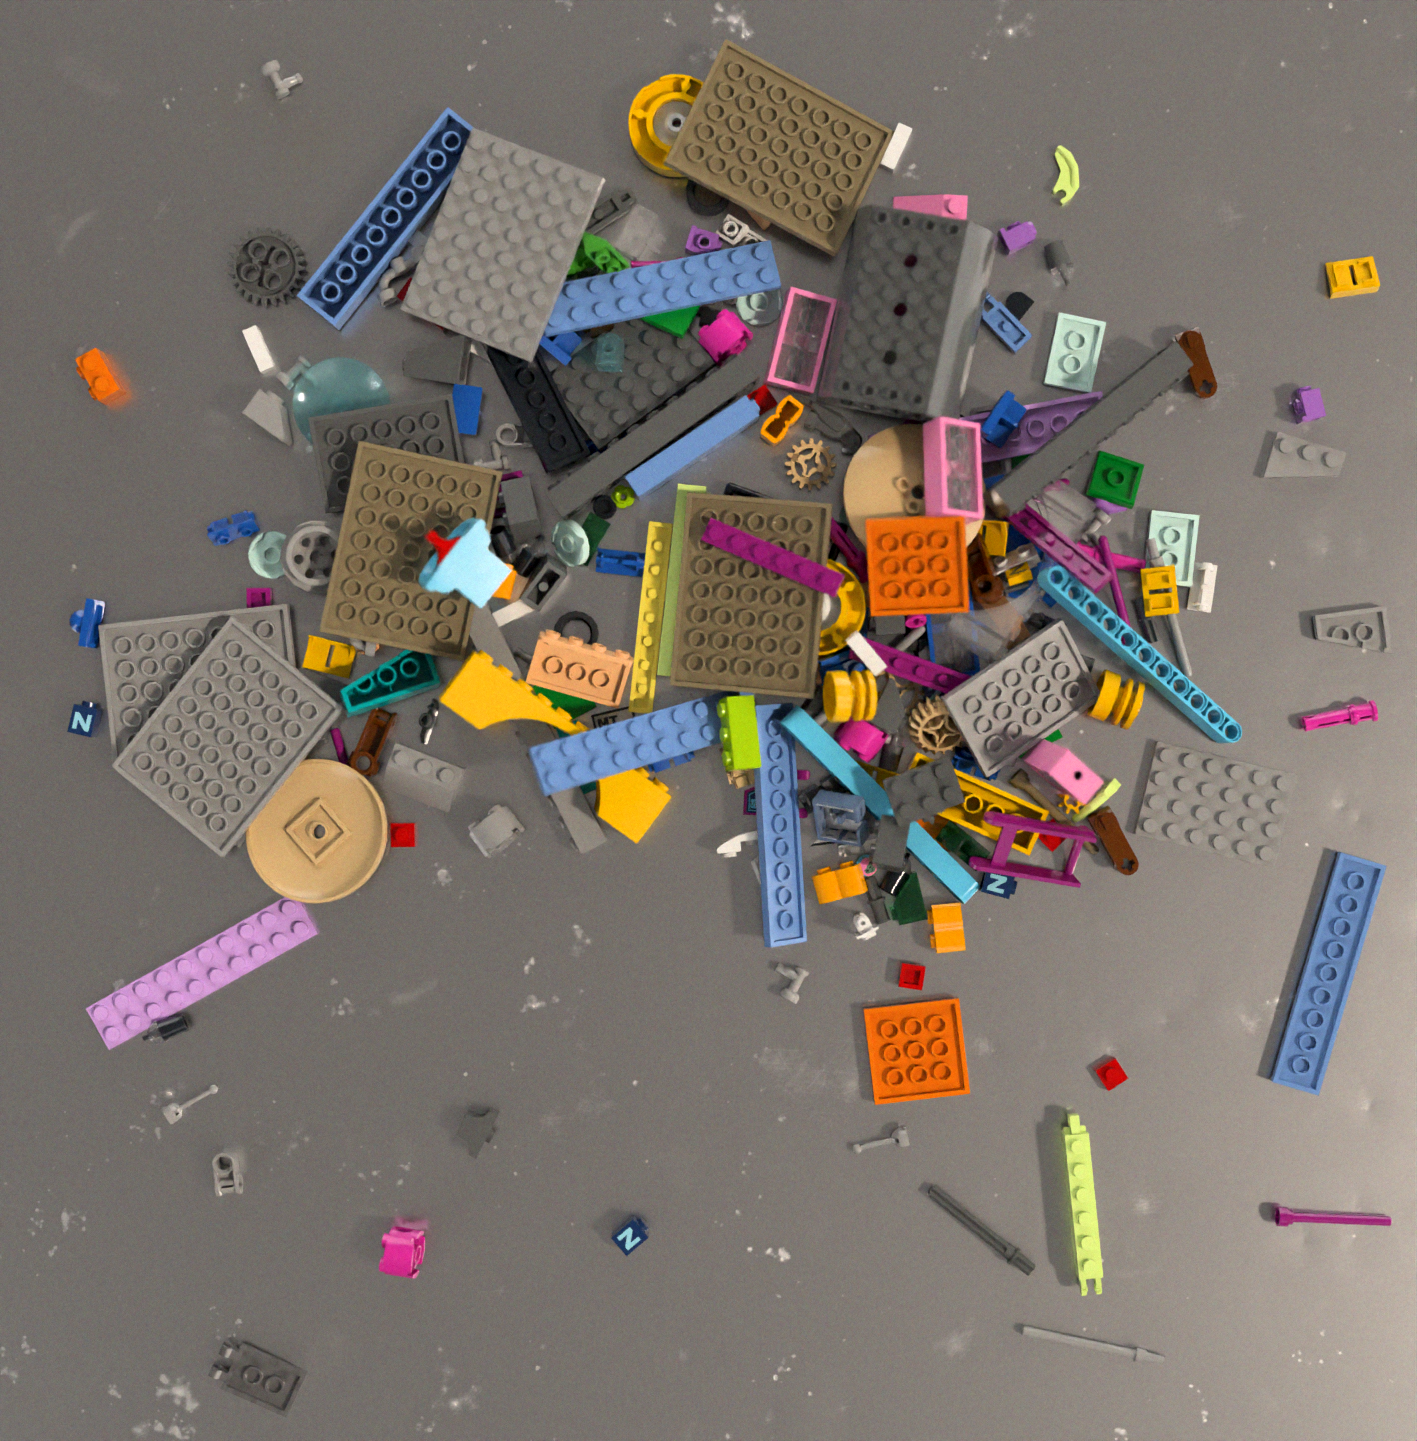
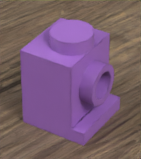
M1017 221L1007 227L1008 231H1005L1003 227L997 233L1007 256L1032 244L1037 234L1031 221H1026L1022 224L1020 221Z
M692 225L685 246V253L695 256L720 251L723 242L719 241V234ZM706 239L709 241V244L702 246L700 241Z
M1311 386L1296 389L1297 395H1295L1293 404L1295 412L1300 415V418L1296 420L1297 424L1321 419L1326 416L1320 388L1311 389Z

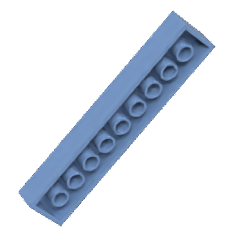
M446 108L298 293L297 296L336 329H341L380 280L382 274L391 266L390 262L401 254L409 244L408 240L417 230L421 229L444 200L473 128L450 108Z

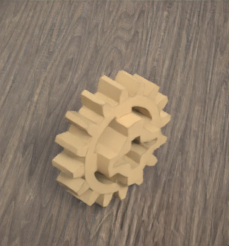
M810 438L809 444H805L804 440H800L801 447L798 448L796 445H793L794 454L787 453V457L791 461L785 462V466L790 467L791 470L787 471L786 475H793L794 478L791 483L794 484L798 481L800 483L799 489L807 485L808 491H811L813 486L816 485L817 489L820 490L821 483L823 482L828 485L830 482L827 477H834L835 475L831 471V468L837 467V463L831 462L835 458V454H828L830 446L821 447L822 440L817 445L814 444L813 438ZM813 449L811 454L799 455L804 450ZM820 453L825 457L827 466L821 463ZM815 455L814 465L817 468H812L806 475L807 464L804 462H809ZM795 463L801 467V477L796 472ZM812 475H823L821 478L817 480H809L810 476Z

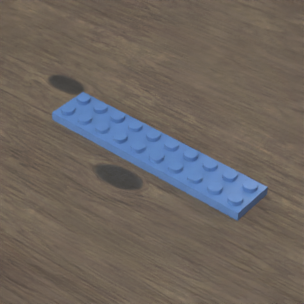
M771 240L564 282L545 328V337L781 289Z
M723 691L529 748L528 752L542 796L722 743L719 736L721 719L717 714L719 699L754 694Z
M793 703L755 705L762 766L761 768L754 769L765 947L807 942L795 739L780 724L784 717L793 709Z
M1338 852L1273 1070L1272 1082L1319 1096L1387 866Z

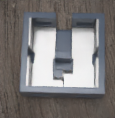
M819 790L812 800L818 840L862 847L869 837L868 823L863 819V816L866 814L864 797Z

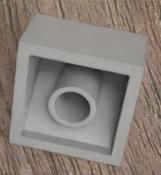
M259 389L242 413L282 442L291 446L293 439L288 409L282 406L285 401L270 390L264 393Z

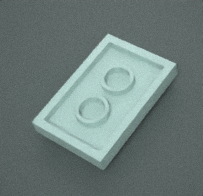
M1059 312L1043 384L1087 394L1091 393L1106 322Z
M1151 510L1147 540L1155 538L1159 555L1163 557L1164 566L1175 565L1177 586L1192 587L1200 515ZM1146 545V552H1145L1146 565H1145V568H1150V565H1149V562H1148V559H1150V556H1149V552H1148L1147 545Z

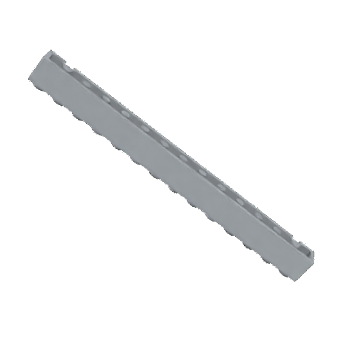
M486 602L482 608L475 606L469 637H471L474 646L471 647L472 650H475L477 653L480 649L492 657V663L498 667L502 664L512 672L514 680L518 681L521 678L526 682V678L500 627H498L488 603ZM530 718L508 719L510 724L515 723L518 729L515 735L521 745L525 743L527 749L557 740L547 722ZM528 752L526 753L527 759L530 762L531 766H533ZM580 785L547 796L553 809L558 808L561 814L558 819L563 829H569L572 835L569 841L575 852L579 850L583 854L608 841Z

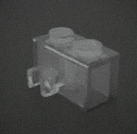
M636 204L614 246L615 250L632 261L639 260L646 245L649 246L652 253L659 255L660 250L653 245L656 241H661L665 244L666 239L659 234L652 235L659 221L658 214Z

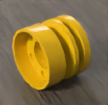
M1104 669L1096 683L1100 691L1099 698L1095 704L1088 708L1087 715L1094 719L1105 721L1108 715L1112 713L1111 725L1117 726L1120 722V728L1128 730L1142 706L1145 683L1137 681L1133 686V679L1128 678L1123 686H1120L1121 674Z
M853 670L849 676L845 671H828L826 673L823 683V706L829 722H846L849 720L850 715L854 721H860L861 719L871 721L874 718L877 706V691L875 679L870 670H862L861 672Z

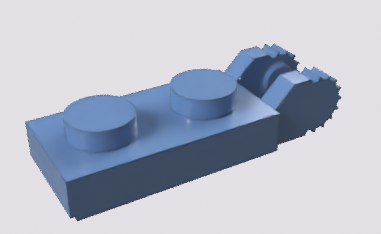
M987 292L985 302L993 308L988 313L983 309L981 320L1015 354L1032 337V334L1000 301L997 302Z

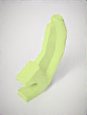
M1059 145L1055 149L1056 153L1054 156L1060 169V174L1052 194L1055 195L1059 191L1064 193L1065 197L1059 201V204L1062 206L1071 200L1079 188V170L1072 153Z
M1114 778L1107 786L1104 785L1095 794L1096 797L1090 803L1079 810L1078 814L1072 816L1073 822L1077 823L1089 816L1119 789L1121 784Z

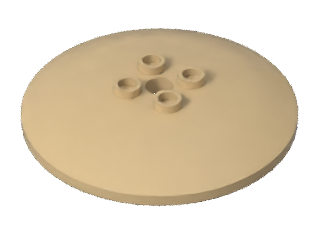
M898 425L877 433L860 447L847 468L843 484L844 509L853 532L866 548V519L926 516L923 425ZM982 476V493H984L986 488ZM912 488H920L923 491V498H914L911 493ZM982 498V501H983V518H984L985 509H986V502H985V501L983 500V498ZM983 519L965 525L966 547L978 533Z
M303 760L246 830L248 854L259 876L277 893L289 899L305 903L332 902L346 897L359 889L375 872L382 859L387 842V817L376 789L356 770L332 760ZM318 825H322L325 828V835L318 839L314 835V830Z

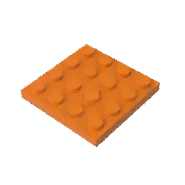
M965 515L866 519L871 616L969 612Z
M958 997L863 1009L875 1105L970 1094Z

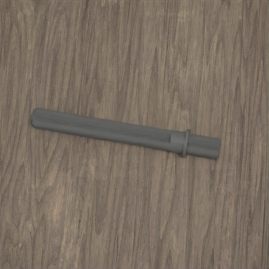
M934 1185L929 1190L928 1196L999 1252L1007 1259L1008 1264H1014L1027 1276L1035 1269V1264L1020 1253V1248H1015L938 1186Z

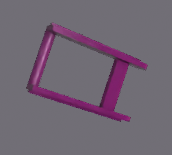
M992 811L985 812L984 821L991 825L1001 826L1002 828L992 858L971 857L968 862L971 868L978 871L1080 888L1081 883L1074 876L1073 871L1084 841L1092 843L1097 841L1093 830H1089L1084 825L1077 827ZM1017 829L1075 839L1064 871L1007 862Z

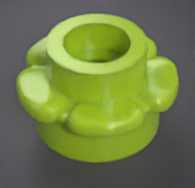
M624 485L615 487V491L611 494V499L616 503V506L621 509L631 506L634 502L633 489Z

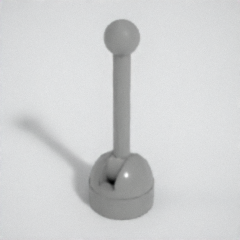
M210 1085L208 1090L182 1105L171 1103L162 1107L165 1118L170 1124L177 1122L183 1115V1109L209 1094H216L218 1087Z
M906 1127L896 1129L892 1133L891 1138L864 1145L855 1144L852 1150L858 1154L861 1150L891 1142L898 1147L909 1146L910 1140Z

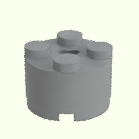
M499 804L494 806L487 812L489 814L488 817L483 821L478 819L468 827L471 831L469 836L486 858L492 857L489 852L495 849L498 853L519 837L516 833L518 830L522 833L525 830L508 806L502 807Z

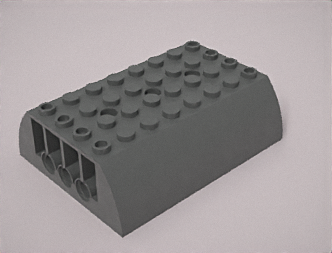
M866 205L859 208L852 231L816 402L925 423L938 417L959 420L998 237L985 227L968 220L879 205ZM908 256H915L918 259L915 267L907 268L904 266V261ZM898 304H904L907 306V312L903 316H896L894 308ZM888 352H894L897 355L896 361L891 365H887L883 361L884 355Z

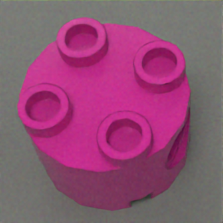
M727 309L722 310L716 316L717 320L710 326L705 325L698 332L700 337L699 343L717 366H722L721 361H725L735 353L739 355L747 346L745 340L748 338L751 341L753 338V333L739 320L733 311L729 312Z
M850 715L848 721L840 723L833 734L835 735L833 740L848 751L852 747L854 749L853 752L859 758L869 763L871 759L874 760L889 735L882 730H878L875 725L862 719L860 721L852 720Z
M393 1226L389 1233H384L382 1247L385 1248L384 1257L380 1259L379 1271L385 1272L387 1275L416 1278L420 1271L416 1269L417 1264H422L424 1257L425 1236H421L424 1231Z

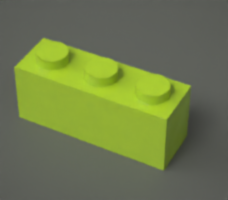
M754 695L732 696L719 699V704L717 705V714L721 719L719 736L721 742H723L722 763L726 768V772L761 768Z

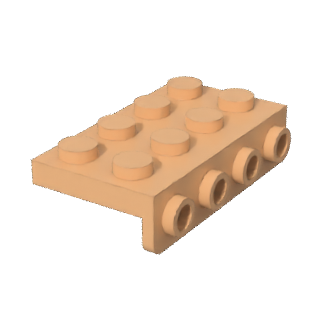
M553 630L540 631L526 677V683L618 709L628 674L633 664V657L629 656L630 653L617 649L615 652L606 650L607 647L599 643L585 644L582 639L570 636L569 639L561 637L560 633Z

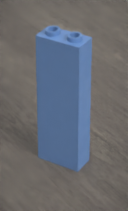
M745 395L625 476L627 483L633 489L639 501L757 423L760 414L758 404L753 398L749 400Z

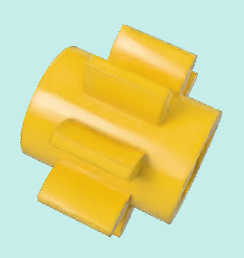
M1064 793L1056 794L1060 797L1061 801L1057 804V807H1066L1064 810L1065 814H1068L1070 809H1073L1078 814V807L1080 805L1086 806V804L1077 800L1073 801L1074 805L1066 803V800L1069 799L1068 795Z

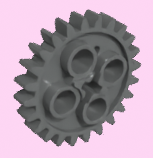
M267 227L265 233L260 228H257V235H254L249 230V238L247 240L240 236L242 244H233L237 252H229L234 261L227 262V265L233 268V270L227 272L228 275L236 277L231 281V284L233 286L239 285L236 291L239 294L245 292L243 296L245 300H249L252 297V302L255 305L261 299L262 305L265 307L268 304V300L274 306H276L278 298L285 303L284 295L286 294L293 298L294 295L291 290L293 288L300 290L296 283L297 281L305 280L299 274L306 272V268L300 266V264L306 262V259L298 257L303 251L301 248H295L297 242L295 240L288 242L290 236L287 233L281 237L279 229L272 234L270 227ZM260 246L264 247V254L260 257H255V249ZM272 247H275V250L272 252V254H271V256H270V250H271V248H272ZM286 254L287 261L282 265L277 264L278 256ZM269 263L271 265V269L266 268V270H264L262 266L268 265ZM251 269H256V277L251 280L247 279V272ZM279 277V284L276 287H269L270 279ZM263 279V285L259 287V283Z

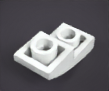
M730 214L727 215L715 232L733 248L768 241Z
M758 831L744 832L728 839L717 847V854L722 853L723 857L737 856V852L741 851L740 842L745 841V845H757Z

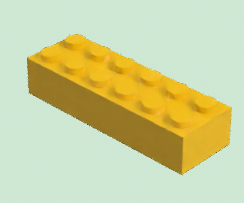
M914 752L907 770L935 760ZM954 769L965 802L946 808L944 812L938 813L942 817L997 841L1002 827L991 825L984 821L985 812L992 811L1045 821L1049 811ZM1017 829L1011 848L1030 856L1039 833Z

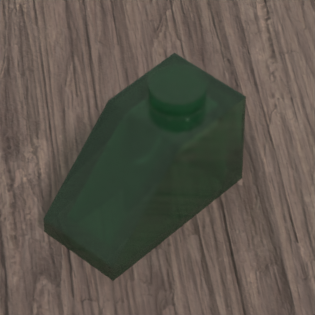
M591 511L581 526L589 543V557L583 563L587 567L612 528L609 522Z
M950 820L935 838L968 866L971 857L987 858L990 854L979 842Z
M916 871L909 872L906 881L892 900L893 906L889 907L892 920H897L899 926L928 919Z

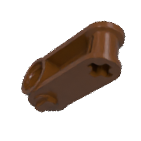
M1195 327L1176 334L1175 340L1194 364L1187 370L1194 392L1199 398L1207 399L1216 393L1217 382L1205 350L1203 337L1199 327ZM1202 381L1212 385V388L1209 389V394H1206L1205 391H1200L1199 388L1203 385Z
M977 533L972 542L966 547L968 578L972 586L971 592L975 602L991 605L997 603L1002 598L1005 588L1001 578L997 576L982 535ZM992 586L991 590L984 594L985 588Z
M379 708L371 711L356 749L351 752L347 764H349V767L361 775L368 777L377 775L381 762H379L398 713L394 712L392 714ZM378 716L387 719V721L379 719ZM363 756L370 760V766L366 770H362L358 765L359 759Z
M1106 806L1089 815L1087 820L1102 843L1114 867L1124 875L1134 874L1139 867L1138 859L1123 834L1111 808ZM1125 858L1129 860L1127 868L1122 866L1124 864L1123 859Z

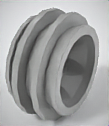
M312 520L299 524L287 534L281 546L280 561L285 575L294 586L308 593L322 594L328 592L331 576H325L323 571L327 567L333 568L334 560L331 558V553L337 549L340 528L325 521ZM321 537H327L329 539V543L327 545H321ZM303 539H309L311 545L303 547L301 543ZM319 552L320 556H324L323 562L316 564L314 560H311L312 554ZM297 555H301L304 558L301 564H297L294 561ZM311 569L315 572L313 578L306 577L305 573L307 570Z

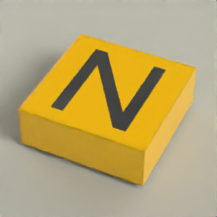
M1027 561L1004 571L1009 586L1033 579Z

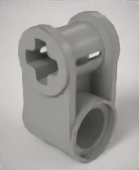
M506 423L497 429L496 437L501 446L506 448L534 449L522 423ZM504 430H511L514 433V438L511 441L506 442L501 439V433Z
M224 1148L212 1161L214 1187L217 1197H221L226 1193H243V1180L240 1173L238 1155L235 1150ZM220 1157H227L231 1162L230 1166L223 1165Z

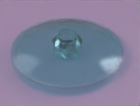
M330 358L315 364L302 376L294 392L293 413L299 430L313 444L308 421L309 417L390 404V397L381 377L368 365L351 358Z

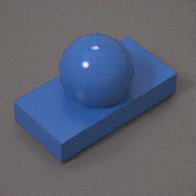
M86 598L85 609L71 614L69 625L72 630L80 633L78 646L98 648V625H102L105 608L104 601Z

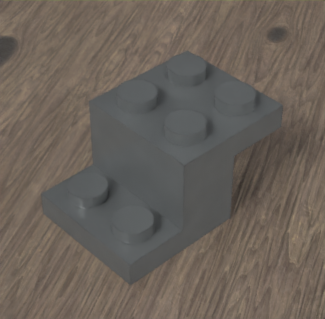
M950 756L882 780L898 827L944 812L946 808L965 802Z

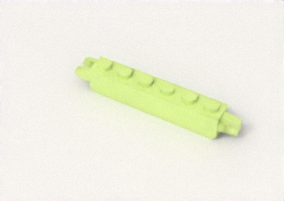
M1077 1113L1067 1114L1068 1127L1063 1128L1064 1132H1061L1074 1269L1079 1279L1081 1296H1086L1088 1292L1086 1279L1093 1278L1094 1291L1096 1294H1102L1101 1278H1103L1089 1133L1086 1131L1085 1125L1080 1126V1119Z

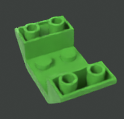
M584 232L566 278L572 277L576 273L592 268L595 265L605 274L620 272L629 267V263L606 240Z

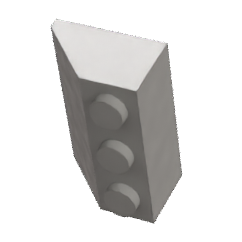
M395 743L387 764L382 788L449 813L466 768L407 745Z

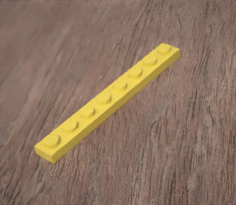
M649 521L628 712L644 714L653 712L673 524Z

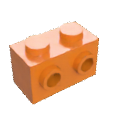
M95 347L75 359L78 364L76 370L83 380L86 379L89 383L88 391L95 401L98 400L107 405L126 394L103 351Z

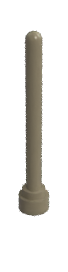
M1022 768L1009 779L1008 782L1014 788L1018 787L1020 790L1026 791L1043 809L1049 811V814L1058 823L1075 826L1030 783L1029 775ZM1084 841L1083 847L1092 855L1098 854L1099 848L1094 843Z

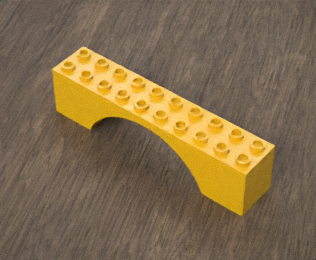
M481 649L478 653L472 650L439 695V700L478 729L506 719L530 718L555 725L571 736L590 731L581 722L577 721L574 724L570 721L572 717L562 708L558 707L555 710L551 707L553 704L551 700L540 692L537 696L531 692L533 688L521 678L518 681L514 680L512 672L502 664L498 667L492 663V657ZM642 767L596 780L595 812L599 817L635 843H638L671 798L667 792L669 788L656 777L653 780L649 779L650 774Z

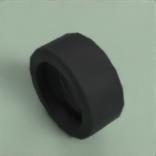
M691 179L688 180L686 187L687 201L696 213L707 217L716 216L729 205L730 200L724 197L713 206L702 205L695 197V188L698 183Z
M568 612L561 616L554 626V631L560 633V636L563 637V628L568 622L581 620L590 628L591 635L587 644L598 643V625L591 616L584 612Z

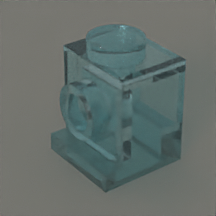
M607 333L604 335V338H598L595 364L599 372H623L625 344L622 338H618L617 334ZM605 349H613L611 352H605Z

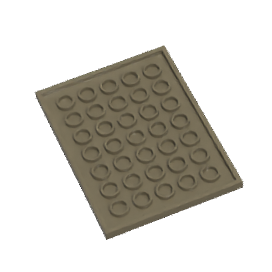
M725 39L663 165L835 257L895 131Z
M359 441L320 632L464 661L475 606L455 589L448 593H442L436 590L428 591L420 587L418 582L419 576L436 552L434 547L425 539V536L430 530H433L440 538L447 539L462 522L469 518L483 520L485 522L484 528L490 535L502 472Z
M687 493L670 677L671 686L815 699L825 593L704 542L701 539L710 518H713L827 567L833 504Z

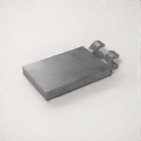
M224 1341L218 1354L234 1361L229 1370L214 1362L208 1376L223 1382L220 1389L287 1417L308 1371L242 1343L238 1349L232 1343Z

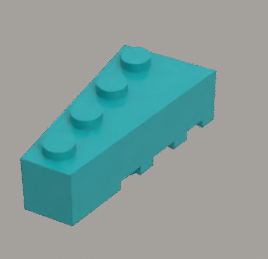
M405 649L396 657L340 690L339 696L345 708L346 716L349 718L439 688L441 682L430 654Z

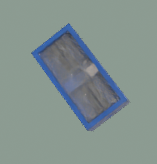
M968 578L969 612L923 615L926 616L927 620L924 628L927 630L925 632L928 661L969 676H974L980 672L971 583Z

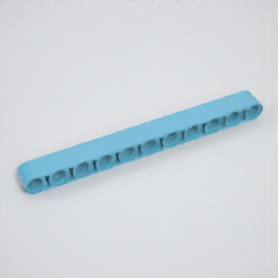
M1054 566L1044 569L1039 573L1038 583L1044 591L1215 742L1220 744L1234 743L1241 738L1242 728L1239 723L1061 566ZM1051 573L1055 576V583L1050 579ZM1069 589H1070V590L1072 591V593H1073V598H1072V599H1071V598L1069 597V595H1068V590H1069ZM1086 605L1090 607V614L1086 612ZM1104 620H1105V621L1107 622V624H1108V629H1107V630H1106V629L1104 628V626H1103ZM1122 636L1125 638V645L1121 643ZM1139 651L1142 653L1143 656L1142 661L1139 659L1138 656ZM1156 667L1160 670L1159 676L1156 674ZM1174 682L1177 685V691L1173 688ZM1191 698L1194 699V706L1191 705ZM1208 713L1211 714V721L1208 720ZM1226 728L1228 729V737L1225 734Z
M796 705L780 722L782 727L833 777L836 776L840 781L839 783L851 795L864 797L866 810L876 820L881 821L882 815L895 817L886 791L801 707ZM916 821L910 824L906 849L958 901L965 904L981 886Z

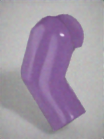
M1092 497L1094 507L1101 509L1107 515L1127 511L1126 507Z

